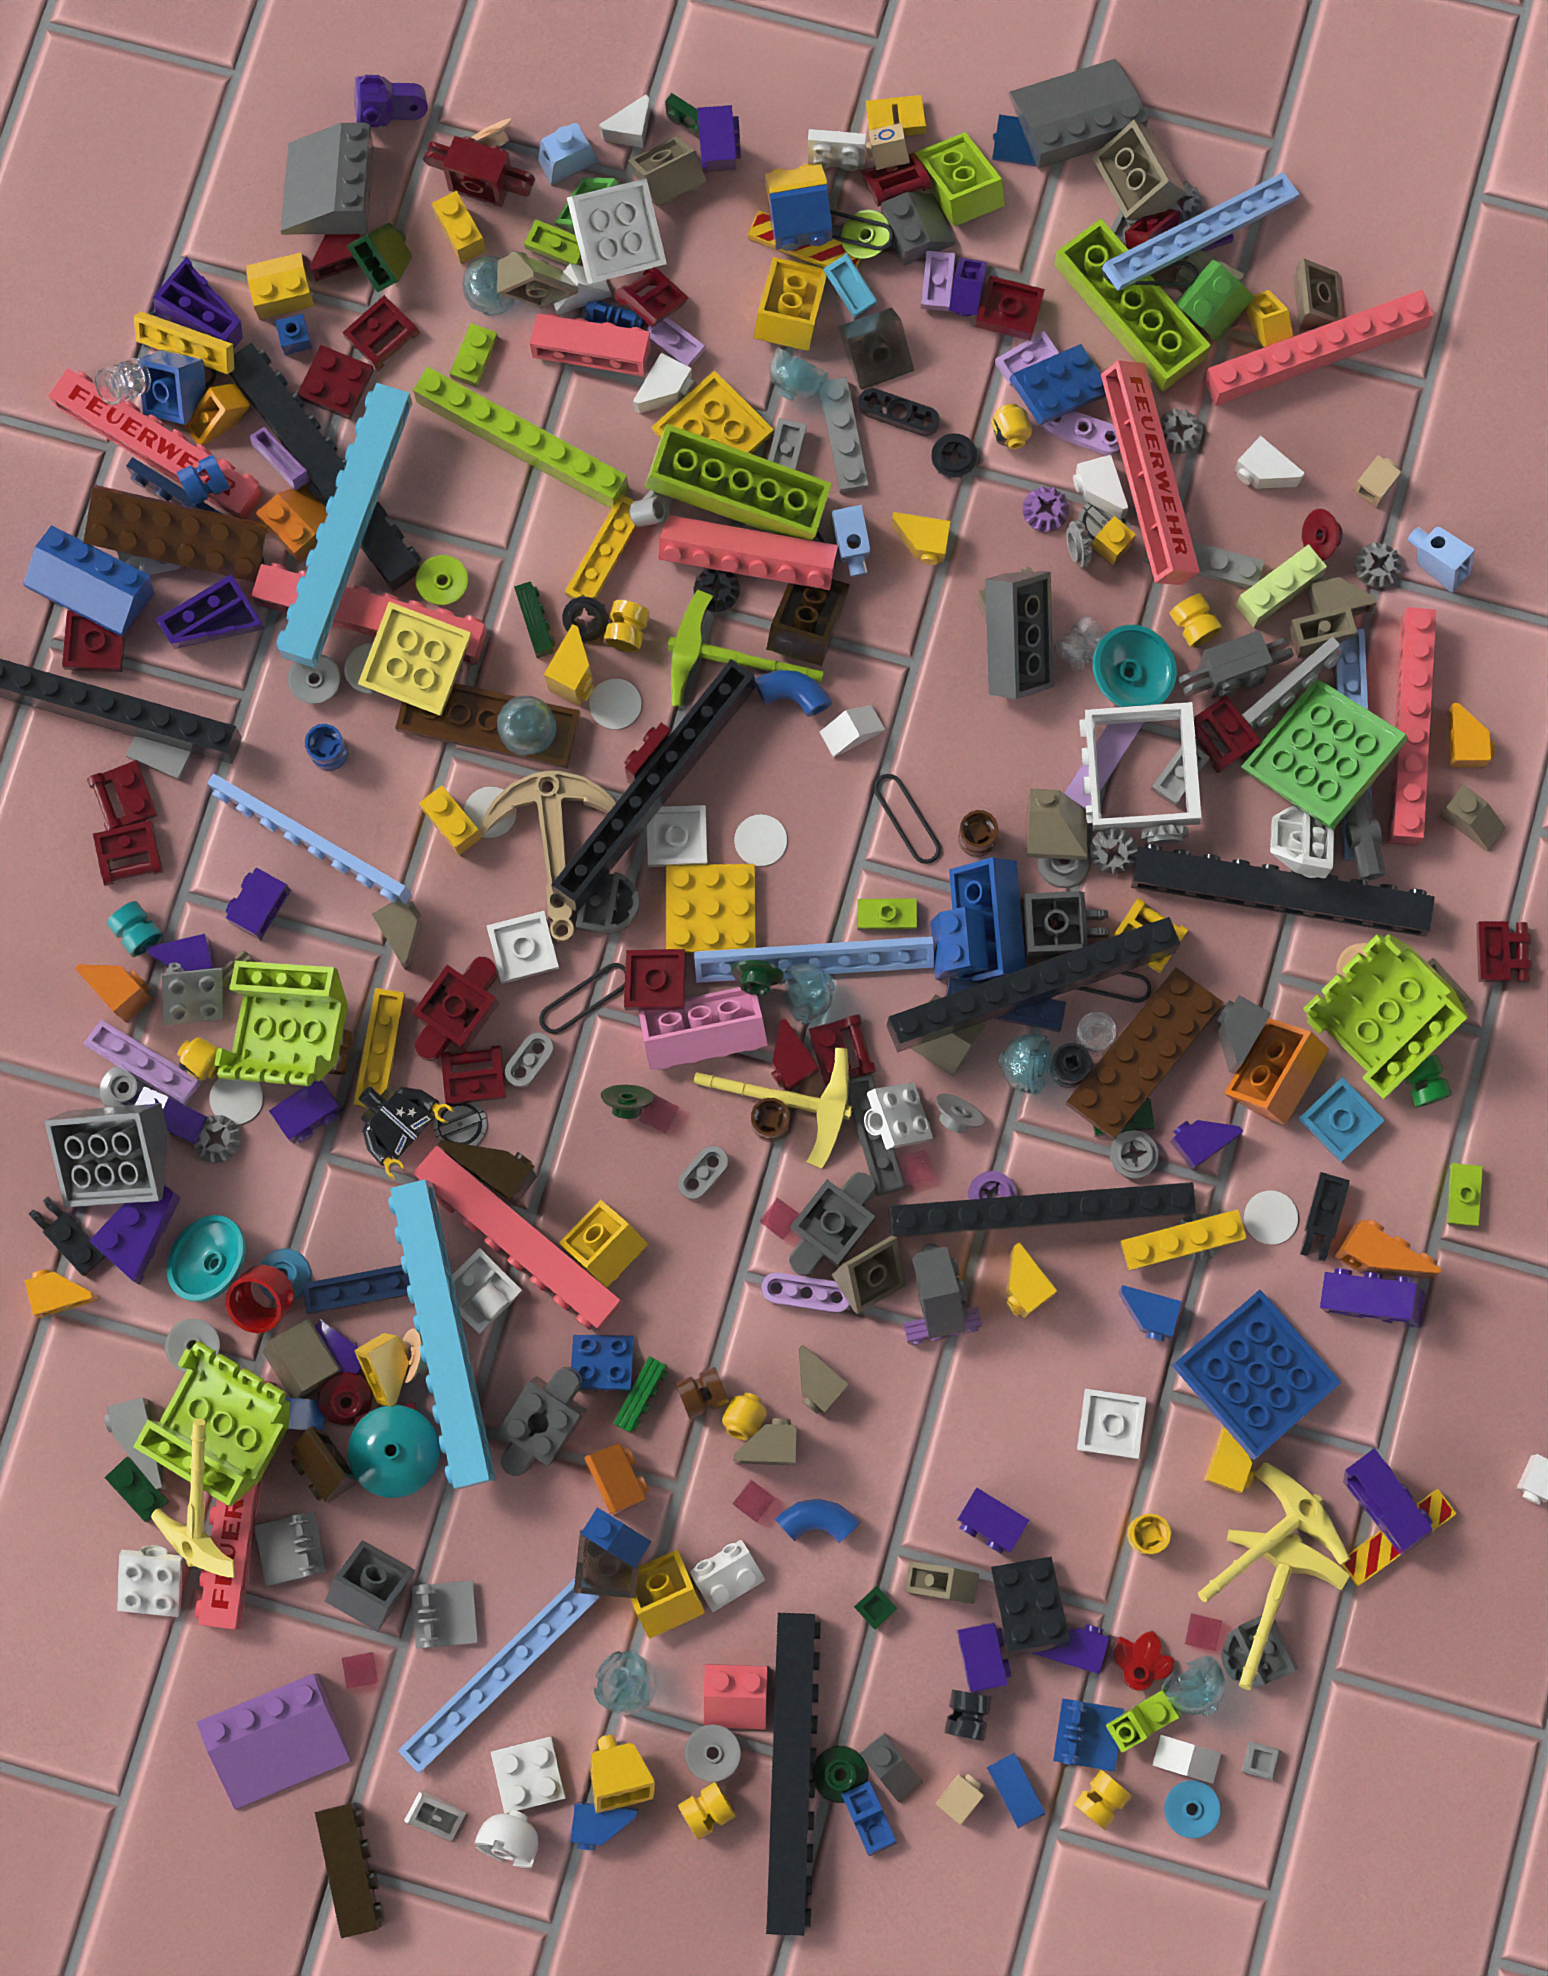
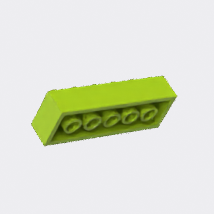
M1100 218L1056 251L1054 266L1133 359L1138 363H1145L1148 376L1163 393L1205 361L1211 345L1160 286L1129 285L1118 291L1112 283L1103 277L1101 271L1104 262L1123 254L1128 249ZM1149 275V276H1147V277H1145V278H1143V279H1141V280H1139V281H1155V280L1152 278L1151 275Z
M666 424L644 488L772 534L813 540L816 536L832 483Z

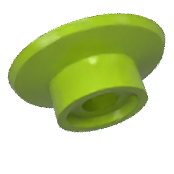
M862 210L854 214V216L889 225L885 216L875 210ZM852 219L846 221L841 233L843 238L875 246L886 244L890 236L889 231L884 227ZM868 234H871L868 239L864 240ZM842 242L845 251L858 259L871 258L882 251Z
M437 555L427 559L420 566L416 575V586L420 595L428 602L436 605H447L457 601L464 594L468 585L466 568L458 559L448 555ZM441 579L448 580L445 585L438 584Z

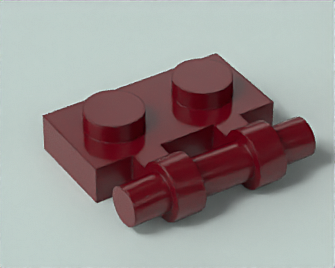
M1478 921L1476 923L1478 982H1509L1511 980L1510 970L1518 971V982H1530L1532 960H1529L1531 934L1528 933V923L1517 922L1516 933H1509V921ZM1509 944L1517 946V959H1510Z

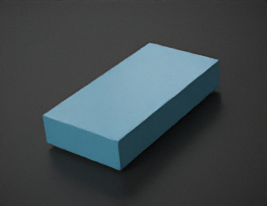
M845 254L823 269L854 319L878 304V301L848 254Z

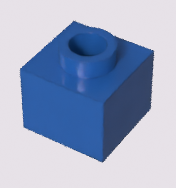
M303 314L275 320L284 355L313 349Z

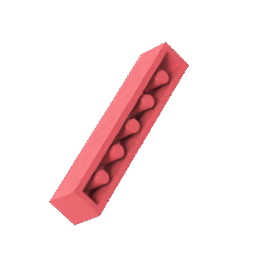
M668 515L660 535L658 559L830 590L836 566L838 545Z

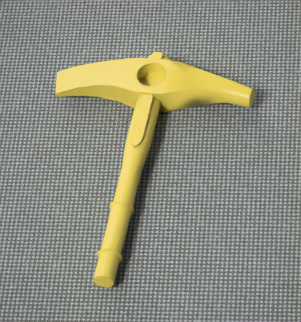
M835 1048V1064L831 1080L821 1098L747 1084L746 1082L716 1077L714 1074L707 1075L696 1072L694 1077V1084L706 1086L710 1089L715 1088L759 1099L776 1098L788 1107L817 1113V1139L806 1162L821 1169L831 1155L844 1119L850 1120L853 1112L852 1106L847 1105L849 1097L847 1048Z
M195 1419L191 1436V1491L187 1525L171 1519L161 1509H156L152 1513L151 1518L174 1549L186 1559L188 1566H197L211 1573L234 1578V1560L223 1554L204 1532L205 1502L203 1500L204 1469L206 1467L204 1464L205 1440L207 1438L205 1435L206 1422L203 1419Z
M1264 1462L1254 1475L1276 1494L1287 1516L1269 1530L1239 1559L1234 1560L1233 1564L1214 1580H1210L1209 1584L1198 1592L1200 1599L1203 1602H1207L1214 1595L1220 1593L1227 1584L1239 1574L1244 1573L1246 1568L1279 1544L1296 1528L1324 1545L1333 1554L1339 1565L1350 1560L1332 1521L1322 1507L1324 1503L1321 1496L1311 1495L1304 1487L1284 1472Z
M1229 1529L1227 1542L1240 1544L1250 1549L1266 1533ZM1289 1534L1279 1544L1262 1555L1263 1558L1276 1567V1571L1267 1595L1256 1635L1253 1637L1254 1641L1246 1665L1243 1667L1244 1671L1239 1686L1246 1690H1251L1255 1675L1258 1674L1257 1670L1291 1573L1318 1577L1329 1582L1339 1590L1344 1588L1350 1577L1339 1565L1313 1548L1303 1544L1302 1539L1296 1534Z

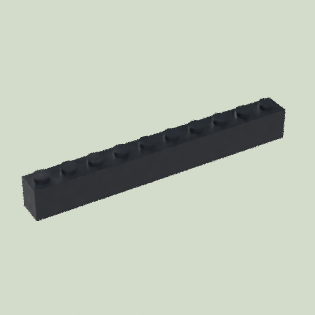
M251 342L234 354L235 370L229 374L286 450L307 470L310 482L327 503L331 496H335L338 488L336 487V478L339 471L345 469L347 460H345V457L340 460L335 453L338 448L328 435L325 438L318 431L321 428L319 422L312 413L308 416L302 410L305 405L296 392L290 394L285 387L288 385L285 377L279 370L274 372L269 364L272 361L262 348L257 350ZM377 501L360 548L394 592L417 575L420 568L418 562L422 559L413 546L409 548L405 546L402 542V539L405 538L403 533L395 523L390 526L385 519L388 516L387 512Z
M0 659V698L132 736H139L233 764L242 740V736L235 725Z
M732 659L729 660L551 884L553 894L557 899L577 913L580 911L755 689V676L753 673Z
M1146 844L1137 850L1131 888L1425 937L1430 931L1435 896L1427 895V891L1421 889H1410L1409 892L1397 890L1398 887L1391 884H1380L1377 887L1368 885V882L1365 880L1351 879L1350 882L1338 880V876L1328 874L1326 878H1309L1295 873L1293 870L1291 872L1281 871L1279 866L1272 864H1263L1262 867L1252 866L1249 861L1242 859H1233L1232 862L1222 861L1220 860L1221 857L1212 854H1204L1203 857L1192 856L1190 851L1175 849L1173 852L1162 851V847L1153 844Z
M1170 917L891 1015L888 1017L886 1026L898 1053L1173 955L1181 943Z
M1193 1182L893 1205L888 1207L890 1236L908 1237L1190 1215L1196 1213L1194 1184Z
M778 1612L766 1924V1934L804 1936V1928H811V1908H805V1895H812V1876H806V1864L813 1863V1844L807 1843L808 1830L814 1831L815 1812L808 1811L809 1798H815L816 1779H809L810 1766H816L817 1747H810L811 1734H817L818 1715H812V1702L818 1703L819 1684L813 1683V1671H819L820 1652H814V1639H820L821 1620H815V1614Z

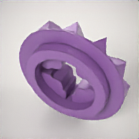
M1042 486L1039 489L1031 490L1024 500L1023 516L1026 522L1035 530L1042 532L1054 531L1060 528L1068 518L1069 504L1065 494H1061L1055 487L1045 488ZM1040 501L1046 505L1054 502V505L1051 507L1052 515L1046 511L1039 513L1041 509Z
M987 1171L981 1173L972 1181L968 1191V1199L987 1198L980 1188L984 1191H991L993 1187L995 1188L996 1184L999 1185L997 1188V1195L999 1197L1016 1196V1189L1010 1178L1003 1173Z

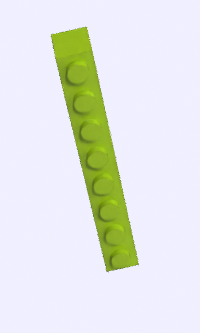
M428 366L413 389L418 404L612 509L619 495H624L629 488L626 474Z

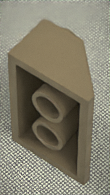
M1135 119L1092 156L1093 161L1127 220L1164 212L1187 193L1153 131Z

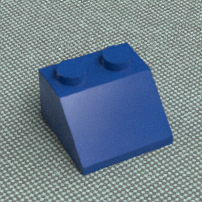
M826 184L769 194L770 221L776 250L792 251L799 246L809 244L821 246L826 244L827 241H832V222Z
M164 350L138 358L137 364L143 415L149 416L151 414L159 419L180 424L189 423L206 388L203 359Z
M961 907L939 912L930 921L931 937H933L935 980L989 970L983 911Z

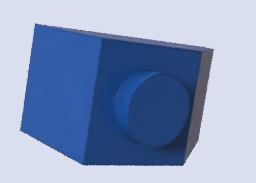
M1124 1285L1120 1287L1118 1293L1139 1330L1147 1333L1146 1338L1164 1342L1165 1338L1170 1339L1173 1337L1182 1301Z
M598 1507L581 1532L583 1536L636 1568L652 1542Z
M576 1802L571 1842L578 1843L577 1849L596 1850V1845L602 1846L637 1817L639 1808L621 1807L596 1814L594 1804Z

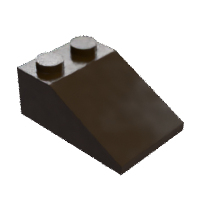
M832 579L830 590L788 583L771 623L766 650L822 667L850 584Z
M440 1140L437 1144L455 1162L515 1206L537 1178L533 1171L535 1166L519 1152L514 1156L505 1150Z
M312 1426L309 1427L290 1451L294 1456L291 1463L301 1476L306 1473L312 1482L308 1487L318 1501L323 1498L325 1502L330 1503L358 1483L350 1466L323 1430Z

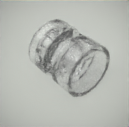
M130 358L118 363V365L114 364L98 370L95 377V385L99 396L104 402L109 405H116L147 393L151 386V377L142 361L137 358Z
M1081 616L1071 627L1072 633H1065L1054 645L1058 655L1077 671H1083L1093 660L1092 654L1095 652L1100 640L1106 635V632L1087 616Z
M1103 1012L1089 1013L1081 1019L1075 1031L1074 1041L1076 1044L1086 1048L1091 1057L1104 1055L1116 1037L1115 1023L1110 1016Z

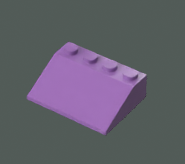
M319 1673L306 1676L197 1722L206 1750L234 1810L351 1761Z

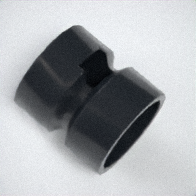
M1067 1043L1059 1047L1054 1053L1050 1064V1075L1054 1082L1065 1088H1073L1080 1085L1087 1077L1092 1062L1089 1052L1082 1045L1076 1043Z
M952 1689L949 1707L953 1710V1713L947 1716L944 1733L984 1741L987 1723L983 1720V1717L989 1714L992 1697Z

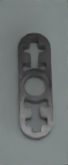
M868 388L860 395V411L869 418L921 436H931L938 430L939 414L931 407L876 388ZM872 397L876 398L878 405H874L873 408L867 407V401H870ZM885 401L889 402L886 408V414L882 413L883 407H885ZM895 406H903L908 413L904 418L897 419L892 416L891 410ZM912 411H916L913 423H910ZM926 416L931 417V423L927 427H923L921 420H924Z

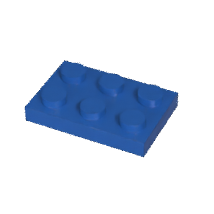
M1082 344L1013 373L1009 379L1039 425H1043L1106 397L1101 373Z

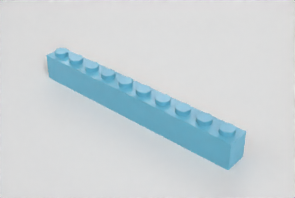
M376 383L374 390L369 391L366 396L365 408L367 409L364 417H360L355 427V434L357 436L354 444L350 443L347 448L345 469L340 470L337 475L336 487L338 488L335 496H331L327 502V518L325 523H321L318 527L315 550H310L308 554L305 577L301 576L298 581L295 604H290L286 617L289 620L285 631L281 630L277 639L278 650L284 659L313 668L317 667L413 404L409 392Z
M424 1179L390 1188L392 1197L388 1198L391 1213L393 1215L396 1214L398 1226L395 1227V1236L398 1244H402L404 1256H401V1264L404 1273L409 1275L411 1284L407 1286V1293L412 1304L415 1303L417 1315L413 1317L414 1326L417 1333H421L423 1345H420V1354L422 1361L427 1363L430 1374L426 1376V1383L429 1392L434 1393L436 1405H433L432 1410L436 1423H440L442 1435L439 1436V1444L442 1453H446L449 1465L445 1467L448 1483L453 1484L454 1489H464L496 1481L433 1183Z

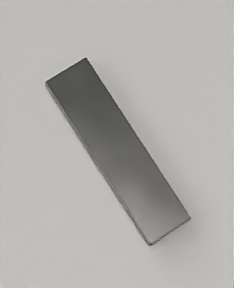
M869 1073L849 1079L848 1102L852 1106L853 1119L870 1176L875 1183V1194L878 1197L905 1189L906 1187L894 1148L886 1149L882 1136L871 1135L865 1128L864 1116L872 1108L867 1092L876 1088L873 1075Z

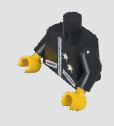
M368 1087L359 1097V1101L368 1108L361 1117L365 1124L362 1132L366 1148L381 1166L385 1165V1171L392 1180H395V1177L390 1173L391 1167L399 1166L404 1172L403 1164L397 1159L435 1116L439 1121L448 1123V1121L441 1118L442 1110L449 1109L455 1113L451 1106L447 1104L439 1105V1101L421 1089L400 1087L395 1091L388 1087L380 1095L372 1087Z

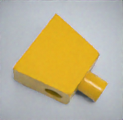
M614 1735L602 1736L597 1741L600 1750L593 1752L590 1760L596 1814L654 1799V1779L635 1745L627 1743L618 1746Z

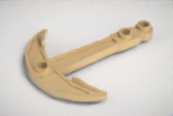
M543 771L533 773L511 783L499 794L487 809L479 832L485 836L496 824L516 813L515 808L537 804L548 878L546 885L548 915L553 921L550 925V932L554 940L564 943L571 940L574 935V926L570 921L573 912L572 908L566 904L562 907L554 905V901L557 898L554 896L551 884L566 867L562 802L565 800L584 801V806L603 811L607 814L616 802L603 788L583 776L562 771ZM549 783L554 788L551 792L543 791V786ZM559 927H566L568 933L565 936L558 935L557 930Z

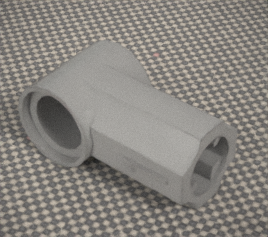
M650 490L642 500L631 504V520L638 527L665 522L668 518L670 507L677 499Z

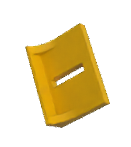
M922 95L866 100L869 130L894 125L892 107H897L899 123H902L904 136L926 134L927 125L925 123Z

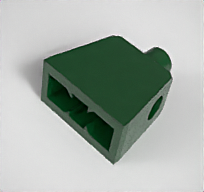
M387 223L347 245V248L377 292L397 283L412 258L411 252L405 245V234L401 230L395 229L391 223Z

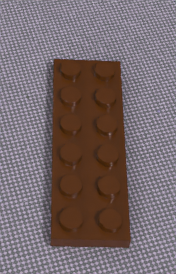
M94 485L91 492L83 543L223 576L232 574L236 579L255 583L261 565L268 525Z
M454 683L442 716L402 701L395 729L397 732L567 769L581 712L572 708Z
M1175 967L1066 1101V1105L1114 1141L1221 1009L1224 1002Z

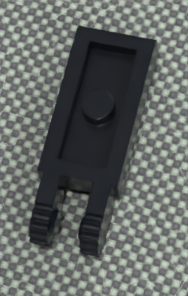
M1323 1172L1319 1173L1304 1228L1306 1232L1300 1249L1301 1255H1308L1311 1250L1313 1235L1317 1234L1324 1237L1318 1251V1260H1326L1332 1239L1336 1236L1350 1180Z
M47 1196L43 1202L58 1218L49 1225L39 1211L33 1209L29 1215L44 1230V1235L75 1269L85 1277L106 1256L89 1241L91 1238L67 1212H63Z

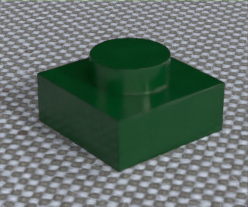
M877 1585L854 1606L874 1630L897 1610L896 1606Z

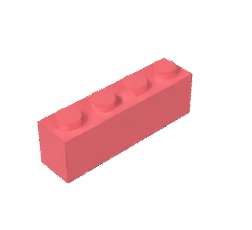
M537 313L530 340L532 358L645 376L652 347L650 332L641 328L618 327L612 323H593L583 318H562L552 313L546 315Z

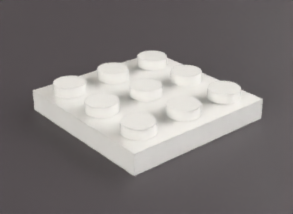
M646 178L567 198L588 284L667 264Z

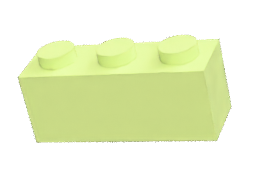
M1308 544L1241 594L1236 607L1251 626L1255 628L1310 587L1315 579L1322 577L1327 566Z

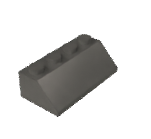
M1051 572L1004 573L985 579L989 695L1018 699L1054 687Z

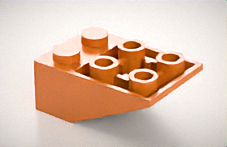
M1362 1219L1355 1224L1334 1256L1359 1273L1373 1272L1387 1276L1430 1279L1442 1270L1436 1266L1437 1261L1433 1257L1423 1252L1420 1255L1409 1249L1410 1243L1399 1236L1390 1237L1383 1232L1384 1227L1371 1219H1368V1221Z

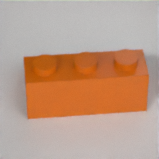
M1268 1018L1224 1094L1258 1115L1286 1125L1327 1055L1329 1048L1311 1031Z

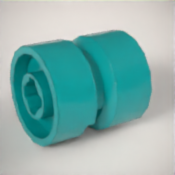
M132 901L122 906L107 920V926L117 938H123L121 944L132 957H137L147 952L146 947L156 945L163 936V933L152 920H146L148 914L137 901Z

